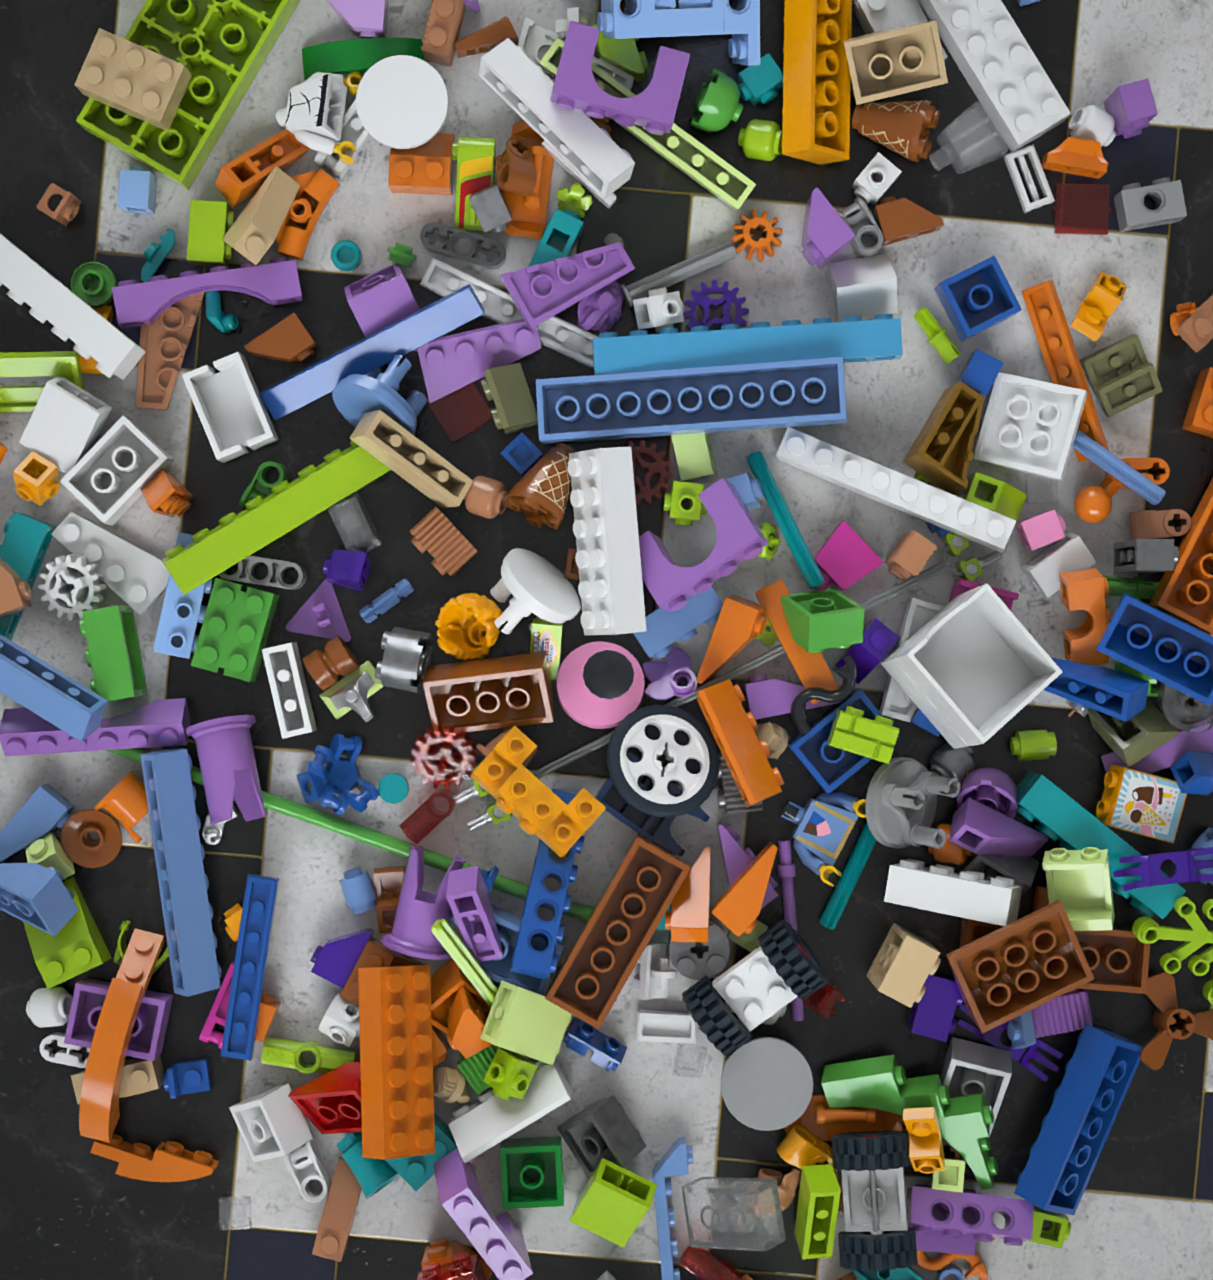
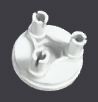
M408 55L391 56L375 63L362 77L356 93L358 117L367 133L380 144L395 149L415 148L425 144L444 129L443 125L445 126L449 106L448 93L439 73L427 62Z
M520 548L512 549L504 557L501 566L502 578L490 590L491 595L501 603H505L507 598L511 594L513 595L509 601L510 605L495 620V625L498 629L508 621L501 632L510 634L521 619L528 617L531 613L537 616L536 619L558 624L571 620L577 615L581 608L579 596L570 581L564 578V574L553 564L534 552ZM531 622V623L529 624V626H530V627H529L530 631H532V622Z

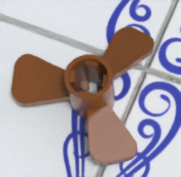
M1159 972L1148 976L1147 993L1145 995L1157 1007L1153 1013L1152 1021L1158 1033L1140 1050L1139 1058L1149 1068L1158 1070L1164 1064L1173 1038L1182 1040L1196 1033L1213 1040V1009L1192 1014L1188 1010L1179 1008L1174 977L1166 972ZM1176 1019H1178L1177 1026L1170 1028L1169 1025L1175 1024Z

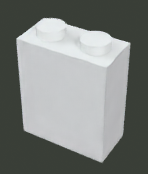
M60 375L47 381L19 443L27 447L30 453L34 451L56 465L59 471L68 473L95 445L112 407Z

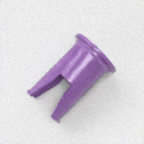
M236 715L212 719L185 729L186 734L192 736L196 741L211 821L210 826H215L219 822L232 819L234 800L246 822L267 816L250 733L252 724L256 722L254 715Z
M413 845L409 848L410 855L392 932L382 937V944L391 950L413 957L432 960L447 959L450 955L432 933L431 926L438 919H446L450 924L452 910L446 897L449 871L463 869L466 859L456 855L437 894L421 891L424 882L423 846Z

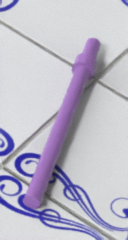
M779 840L780 864L777 865L778 877L781 878L784 920L797 931L793 877L796 876L795 863H792L790 840ZM797 997L791 1001L792 1021H803V1000Z

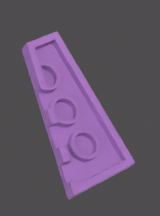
M617 242L572 256L500 275V278L529 329H532L634 270L635 267L621 242Z
M519 319L439 337L418 347L417 351L429 402L432 403L484 377V370L509 365L541 349L537 326L529 329L525 320Z

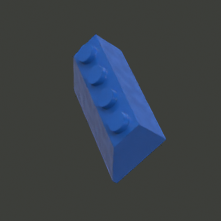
M1124 592L1108 621L1096 650L1211 706L1213 703V635Z

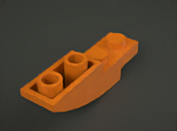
M113 1134L110 1143L95 1140L90 1152L119 1162L115 1174L150 1182H181L211 1175L219 1161L212 1159L213 1156L207 1152L195 1151L194 1153L185 1150L182 1144L174 1141L162 1142L153 1152L151 1151L152 1148L146 1144L134 1143L133 1145L124 1142L123 1138L116 1134Z

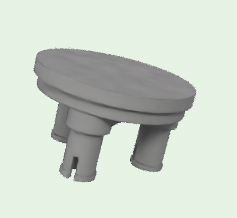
M907 757L891 758L889 764L883 763L875 772L866 795V819L872 835L882 845L892 848L920 847L921 845L937 849L939 847L942 848L946 842L945 831L940 828H930L936 812L937 794L952 798L956 797L960 792V782H957V778L942 777L935 772H929L924 765L915 759Z
M761 1037L742 1044L728 1057L721 1074V1092L728 1110L739 1122L756 1130L772 1131L787 1127L805 1112L812 1097L813 1077L807 1060L796 1047L778 1038Z

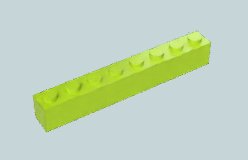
M351 440L349 448L342 452L340 449L330 452L324 457V463L317 467H314L313 464L305 467L297 473L299 478L290 483L285 480L275 485L271 489L273 493L264 499L258 496L245 504L247 509L236 515L235 512H231L218 521L220 525L211 531L208 528L200 530L192 536L193 541L182 547L181 544L170 548L165 552L167 557L161 561L182 594L185 595L391 469Z

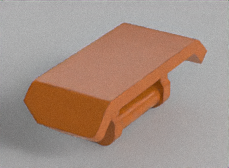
M522 120L513 124L511 137H519L530 145L534 168L537 173V182L533 193L528 197L504 190V199L513 218L508 222L509 227L503 230V232L510 236L540 240L545 232L554 159L547 153V149L542 147L544 139Z
M812 1094L805 1112L795 1122L785 1127V1131L788 1134L794 1125H800L819 1139L832 1141L831 1136L848 1132H902L903 1116L872 1108H830L825 1094Z

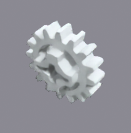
M69 554L66 557L64 555L56 557L55 562L46 564L50 572L40 574V577L46 581L45 584L39 585L38 589L45 590L46 595L42 596L41 600L50 601L49 611L58 609V618L65 617L68 614L69 620L78 619V616L81 619L83 618V611L99 609L95 602L104 601L105 598L99 594V591L106 589V585L99 584V579L104 574H96L94 572L97 567L96 563L87 565L86 556L77 559L76 554ZM72 584L74 585V588H75V589H73V590H72L71 587H70V585H72Z

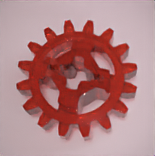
M641 440L639 447H635L634 443L629 441V446H631L633 473L636 467L635 460H637L638 466L640 465L642 470H648V473L644 476L645 486H643L642 481L638 477H634V485L640 491V493H635L636 506H639L641 499H645L646 503L650 505L651 496L654 495L656 498L661 499L662 495L659 490L661 488L669 489L670 486L664 481L673 477L672 473L666 472V468L670 467L672 463L671 461L663 462L662 458L666 452L656 453L655 443L650 448H646L645 440ZM640 453L651 456L656 462L649 463L643 460ZM660 473L659 482L651 490L650 479L653 475Z
M439 725L435 733L429 727L426 730L425 736L419 734L416 744H413L411 765H417L414 773L415 775H424V784L430 780L434 781L433 788L435 789L442 783L445 789L449 790L452 782L460 787L462 780H469L471 771H474L476 767L477 750L472 749L473 740L465 741L466 732L464 731L458 735L455 734L454 726H451L449 731H444L443 726Z

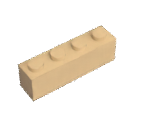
M381 410L364 413L350 436L352 441L442 508L460 506L474 482Z

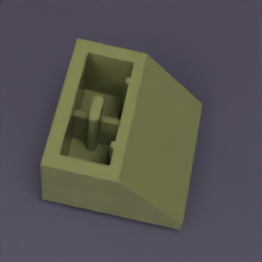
M516 363L484 370L486 378L481 380L488 401L494 400L496 407L491 409V413L497 429L503 428L506 435L538 425L537 411L521 364Z
M1148 698L1146 699L1145 709L1126 722L1097 710L1087 709L1093 729L1128 768L1179 734L1178 730Z

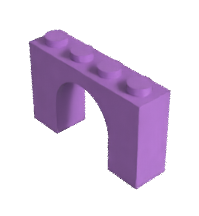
M570 21L550 101L555 102L558 108L564 110L576 108L586 111V114L593 118L602 119L606 116L616 119V123L622 126L632 127L635 124L646 127L645 130L652 134H669L674 123L690 54L660 46L648 87L633 97H614L598 86L592 72V60L600 29Z
M721 478L698 495L713 519L717 530L715 547L703 562L692 567H679L675 564L657 535L648 530L639 537L642 579L657 605L669 613L683 608L687 604L688 599L695 594H701L709 590L714 581L721 576L725 577L732 574L737 569L738 564L746 559L758 556L762 552L763 547L769 544L734 486L724 478Z
M458 1148L433 1163L441 1205L499 1280H524L532 1275L533 1271L522 1231L507 1211L496 1218L493 1216L480 1191L475 1168L469 1161L464 1163Z

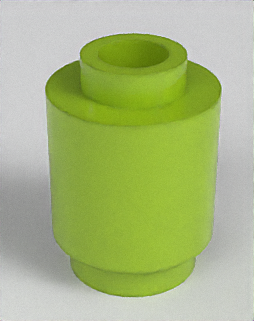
M1046 729L1016 731L1015 737L1010 738L1011 754L1016 755L1018 761L1049 759V756H1055L1057 752L1055 733L1047 732Z

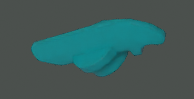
M167 229V233L159 237L161 239L159 244L153 242L146 248L144 257L147 259V262L142 267V281L149 282V278L153 277L172 250L175 243V234L172 229Z

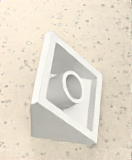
M888 253L828 263L837 322H844L843 318L848 316H862V319L874 318L878 314L898 313L897 276Z

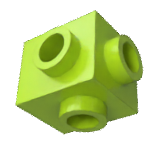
M672 481L671 492L665 493L663 511H668V518H675L674 524L692 526L693 520L700 521V516L706 515L707 509L698 496L703 492L704 484ZM684 498L690 502V506L686 510L681 506V501Z
M498 1047L483 1081L493 1088L492 1093L502 1099L509 1100L510 1096L523 1099L538 1065L521 1054Z

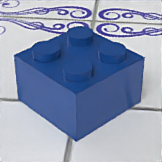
M995 255L940 282L934 288L961 342L1015 316L1022 310Z

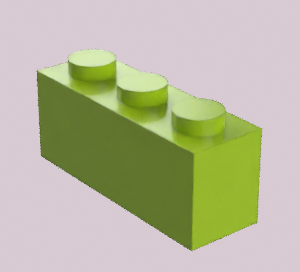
M832 1164L802 1166L794 1230L802 1259L832 1257L841 1193Z

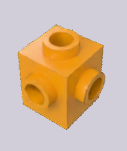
M34 451L13 471L16 492L25 501H33L42 506L48 498L52 499L59 491L60 482L57 466Z

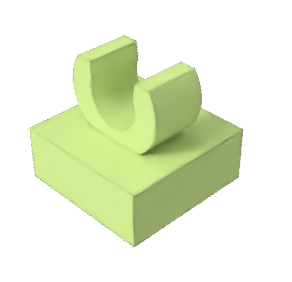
M944 1158L945 1170H938L932 1173L931 1189L963 1193L965 1161Z

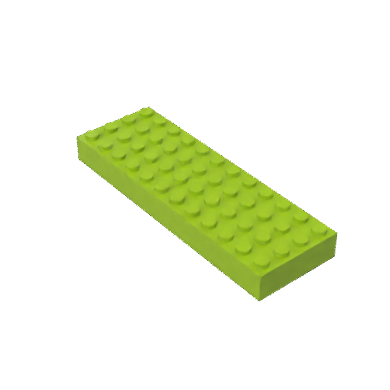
M146 0L124 39L185 65L192 74L169 130H163L90 97L76 122L89 133L189 191L300 0Z

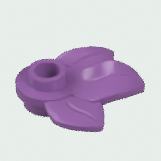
M671 646L673 650L667 653L666 662L654 661L643 663L645 677L651 683L645 690V694L656 700H667L673 696L688 697L696 691L698 682H696L697 676L691 671V659L677 647ZM685 681L688 685L681 687L678 686V683Z

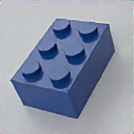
M859 688L852 691L846 699L841 701L842 703L836 704L810 726L812 729L810 732L798 735L787 744L789 749L827 794H830L871 760V758L827 745L838 709L845 711L846 707L850 706L865 711L864 718L875 720L876 715L883 717L866 694Z

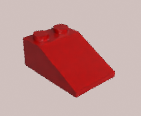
M360 1062L346 1063L292 1090L288 1095L322 1134L362 1132Z

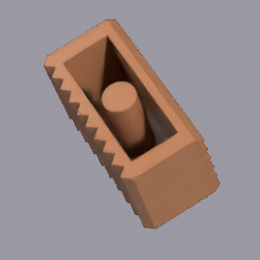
M432 0L433 4L430 5L431 10L429 11L430 16L427 17L429 22L426 23V34L423 35V46L420 48L425 61L450 67L455 55L454 42L458 41L466 9L464 0Z
M438 507L430 511L410 530L414 536L410 541L421 553L427 550L435 558L431 564L441 575L447 572L450 576H454L478 553L476 548Z
M915 530L905 533L885 561L890 566L888 571L902 581L903 579L907 580L909 577L918 576L919 571L923 570L922 566L927 565L926 561L930 560L931 555H934L933 551L937 550V546Z

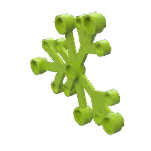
M1185 896L1175 901L1174 910L1187 921L1191 929L1159 926L1149 916L1138 918L1132 926L1133 934L1144 944L1155 943L1158 939L1186 941L1171 953H1166L1160 958V966L1168 974L1178 972L1181 968V961L1206 943L1213 944V930L1206 928L1195 912V904ZM1209 899L1203 904L1202 911L1213 921V912L1210 913L1211 908H1213V899ZM1185 904H1188V907L1185 910L1181 911V908ZM1213 945L1200 955H1194L1189 959L1188 968L1196 976H1203L1209 971V963L1213 961ZM1174 960L1171 966H1167L1168 962ZM1202 962V965L1195 969L1196 965ZM1213 979L1206 982L1203 987V995L1212 1005Z

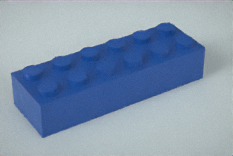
M1086 1024L1084 1030L1078 1036V1045L1073 1057L1066 1064L1064 1078L1061 1085L1054 1092V1101L1049 1113L1042 1121V1129L1037 1141L1030 1149L1029 1160L1025 1169L1018 1177V1185L1014 1192L1042 1210L1075 1215L1139 1065V1053L1143 1046L1115 1032Z

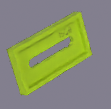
M76 351L0 353V377H58L61 375L85 390L79 354ZM43 384V386L0 385V413L33 412L46 384Z

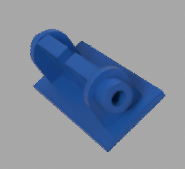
M576 1017L570 1030L567 1031L562 1040L567 1044V1048L584 1057L589 1049L594 1051L590 1061L607 1071L609 1069L615 1071L618 1065H621L627 1049L616 1038L608 1037L596 1030L594 1026Z

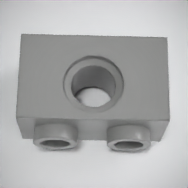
M1170 177L1160 178L1152 181V185L1141 187L1140 183H1132L1122 186V190L1114 196L1120 232L1176 223L1187 216L1181 180L1171 182ZM1144 197H1150L1154 200L1155 210H1150L1144 205Z

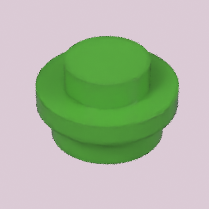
M397 242L395 247L388 246V260L411 267L413 260L416 261L417 255L412 253L413 248Z

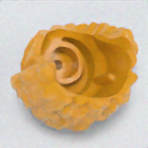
M465 593L456 598H451L449 602L444 604V607L440 608L438 620L435 622L439 629L437 631V636L439 637L437 639L438 646L446 654H450L456 659L463 661L482 659L485 655L488 656L490 648L496 643L499 636V629L495 625V620L499 618L503 611L499 609L493 600L488 599L485 595L479 596L477 593Z

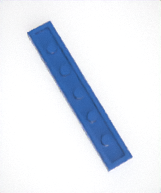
M256 874L247 875L221 1049L222 1057L249 1061L253 1059L279 878Z

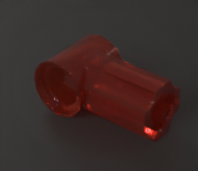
M438 789L399 825L403 833L416 844L422 841L453 812L456 807V799L453 800L454 794L448 789ZM439 796L446 798L449 802V809L439 811L434 806V799Z
M696 1241L685 1249L679 1259V1264L699 1280L742 1279L740 1273L732 1265L724 1260L719 1261Z

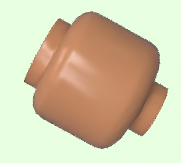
M486 476L475 477L473 479L474 482L463 499L465 500L468 512L488 519L495 518L498 514H503L507 507L504 502L508 496V491H506L503 482Z

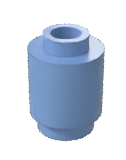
M360 867L344 872V878L339 880L346 904L348 908L352 909L353 914L363 913L375 908V899L377 897L368 871L361 872Z

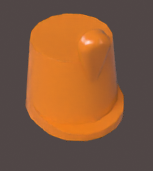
M131 770L94 809L98 811L103 808L121 822L134 842L139 843L142 838L132 828L148 813L145 785Z

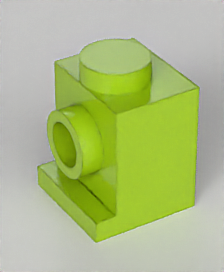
M1034 1206L1032 1239L1028 1241L1062 1249L1064 1240H1068L1071 1232L1069 1218L1063 1213L1045 1211ZM1044 1220L1050 1221V1225L1047 1228H1042Z

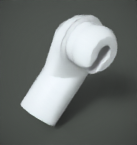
M234 805L232 819L238 816L237 810ZM208 814L202 831L205 842L209 845L219 843L224 823L229 820L219 822L215 826H210L211 821Z

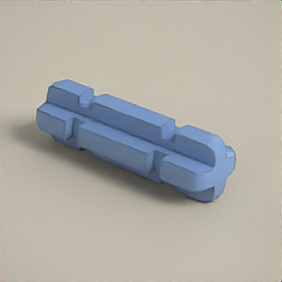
M402 579L395 584L396 587L394 589H388L372 601L373 604H367L360 609L359 613L366 623H371L378 618V614H384L401 601L400 598H406L413 593L414 588L407 579Z

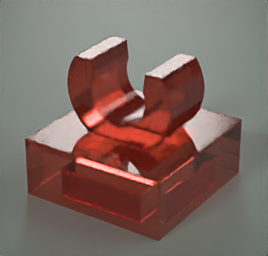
M827 983L806 998L803 1004L818 1015L828 1019L830 1015H837L838 1012L834 1010V1007L838 1000L844 1002L845 997L841 995V991Z

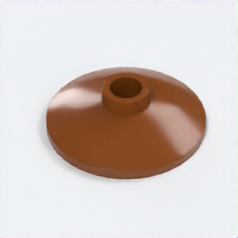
M86 809L76 812L66 821L61 831V844L66 855L74 863L87 868H98L109 864L116 858L122 846V832L118 823L109 814L100 810ZM89 832H97L99 839H92L89 836Z

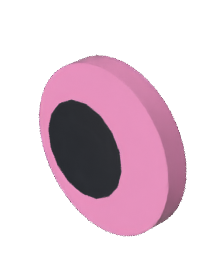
M590 642L574 649L562 662L557 675V695L562 708L574 721L590 728L606 729L617 726L628 714L638 709L644 694V675L637 659L625 648L610 642Z

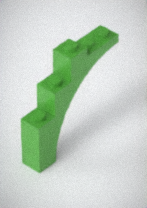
M895 1054L825 1065L821 1085L830 1108H872L903 1116V1109L934 1107L940 1122L942 1138L960 1153L972 1169L981 1190L993 1188L994 1175H998L995 1156H990L989 1130L990 1124L994 1123V1114L991 1105H986L983 1094L950 1098L948 1087L946 1085L942 1086L939 1074L906 1079L903 1066H898Z

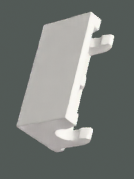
M1068 532L1065 534V538L1054 542L1020 568L1038 592L1041 591L1048 598L1060 589L1059 573L1088 569L1096 561L1080 536Z

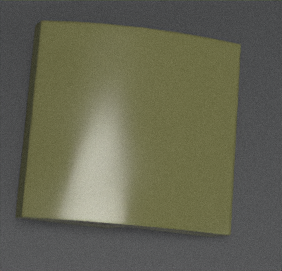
M1132 334L1080 359L1089 384L1107 417L1113 416L1163 391L1154 366L1147 361L1140 339L1136 334Z

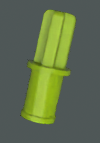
M923 307L914 314V319L929 338L926 342L932 344L945 364L950 363L962 354L946 332L948 330L947 327L942 329L928 308Z

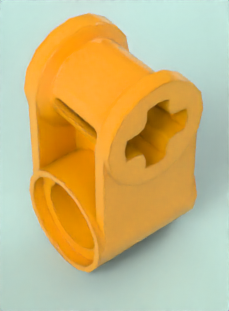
M794 1125L777 1147V1153L785 1162L801 1170L802 1166L833 1165L832 1147L800 1125Z

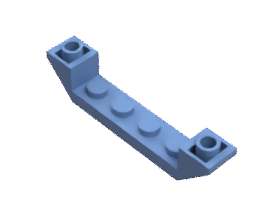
M679 1137L652 1169L653 1183L657 1184L654 1199L662 1280H680L679 1268H673L672 1257H678L676 1238H670L669 1227H675L674 1208H667V1197H672L671 1178H665V1176L689 1174L688 1165L694 1164L692 1146H686L685 1137Z

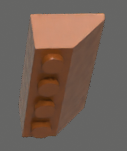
M546 652L427 667L422 684L435 736L554 722L552 679Z

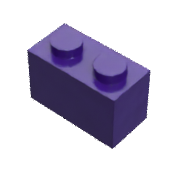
M934 973V975L929 974L924 983L926 990L919 1003L914 1002L907 1028L911 1033L947 1042L948 1035H953L956 1027V1017H953L956 1005L960 1006L963 998L955 978Z

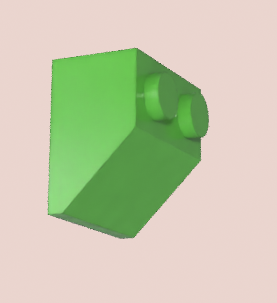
M836 588L781 596V604L793 640L807 652L821 653L824 649L828 648L845 649L849 648L852 644L863 643L865 608Z

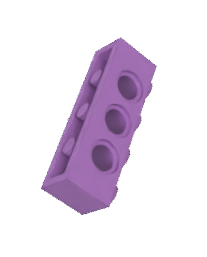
M911 1186L907 1189L908 1227H913L915 1233L931 1234L932 1230L943 1231V1236L949 1238H962V1234L974 1235L975 1241L992 1242V1237L1004 1239V1244L1012 1246H1022L1023 1241L1032 1239L1034 1204L1027 1200L936 1190L919 1186ZM934 1205H939L944 1209L945 1218L943 1221H938L933 1217L932 1208ZM964 1209H969L974 1213L975 1222L973 1225H969L963 1220L962 1213ZM995 1212L1003 1215L1005 1219L1003 1229L997 1228L993 1223Z

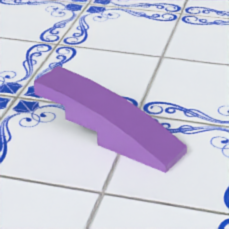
M1213 720L1177 729L1179 732L1177 736L1129 767V769L1149 774L1171 767L1189 750L1213 753ZM1114 751L1101 755L1106 773L1109 771L1111 764L1128 768Z

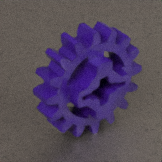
M713 280L709 288L703 282L700 284V293L695 290L691 291L690 294L694 300L685 301L684 305L690 308V311L684 312L683 316L691 320L686 325L687 330L696 326H708L710 330L713 327H721L726 324H739V326L744 327L747 325V321L741 318L749 313V309L741 307L746 302V298H737L738 287L732 291L728 290L727 281L724 282L722 287H718L717 281ZM721 294L724 296L721 299H710L707 295ZM732 303L736 309L735 322L729 316L728 308ZM725 304L721 312L722 319L716 317L707 323L711 314L710 308L716 310ZM697 305L703 311V319L700 323L697 322L695 314Z

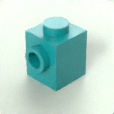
M769 53L760 58V65H751L738 74L737 82L741 97L745 101L750 100L753 106H755L759 102L766 104L778 95L777 90L783 87V73Z

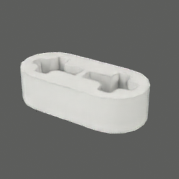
M54 1032L42 1040L40 1053L45 1060L86 1068L88 1057L83 1060L81 1053L73 1052V1049L80 1050L83 1047L65 1044L66 1033ZM57 1040V1045L67 1048V1050H59L54 1054L53 1048L48 1047V1044Z

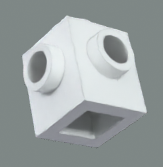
M664 287L649 290V297L633 300L638 330L655 327L656 333H658L661 329L674 328L673 323L684 321V306L680 299L679 291L667 293V289Z
M337 992L319 1025L318 1031L328 1035L333 1041L350 1047L355 1037L360 1039L359 1006L340 997V993Z

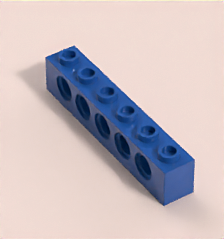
M552 789V792L567 805L577 795ZM581 836L569 849L564 861L554 860L551 856L552 849L539 839L510 972L545 980L549 972L555 973L559 955L554 954L556 942L561 943L565 924H560L562 912L568 913L572 895L567 894L569 882H575L578 865H574L573 862L575 853L581 854L585 836ZM549 877L555 878L559 882L560 889L557 891L548 890L544 885V880ZM540 907L549 908L553 913V919L550 921L540 919L537 910ZM533 937H542L546 941V949L543 951L533 949L531 946V939Z

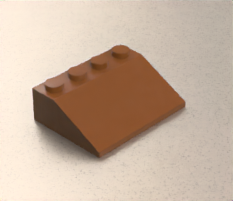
M1060 900L946 954L961 996L971 1018L982 1034L1094 980V976Z

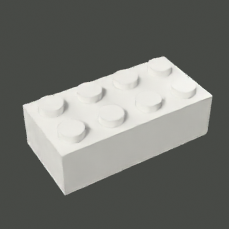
M910 858L900 860L898 864L890 865L884 902L1000 926H1006L1017 920L1022 886L1014 885L1015 879L1002 876L991 877V880L984 879L985 873L966 870V872L960 871V874L954 873V867L936 864V866L930 865V868L924 867L925 861Z

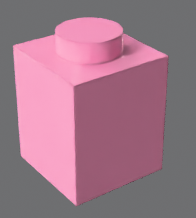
M1055 509L1015 524L1025 552L1065 538L1063 532L1066 530L1065 521L1060 513L1056 514Z

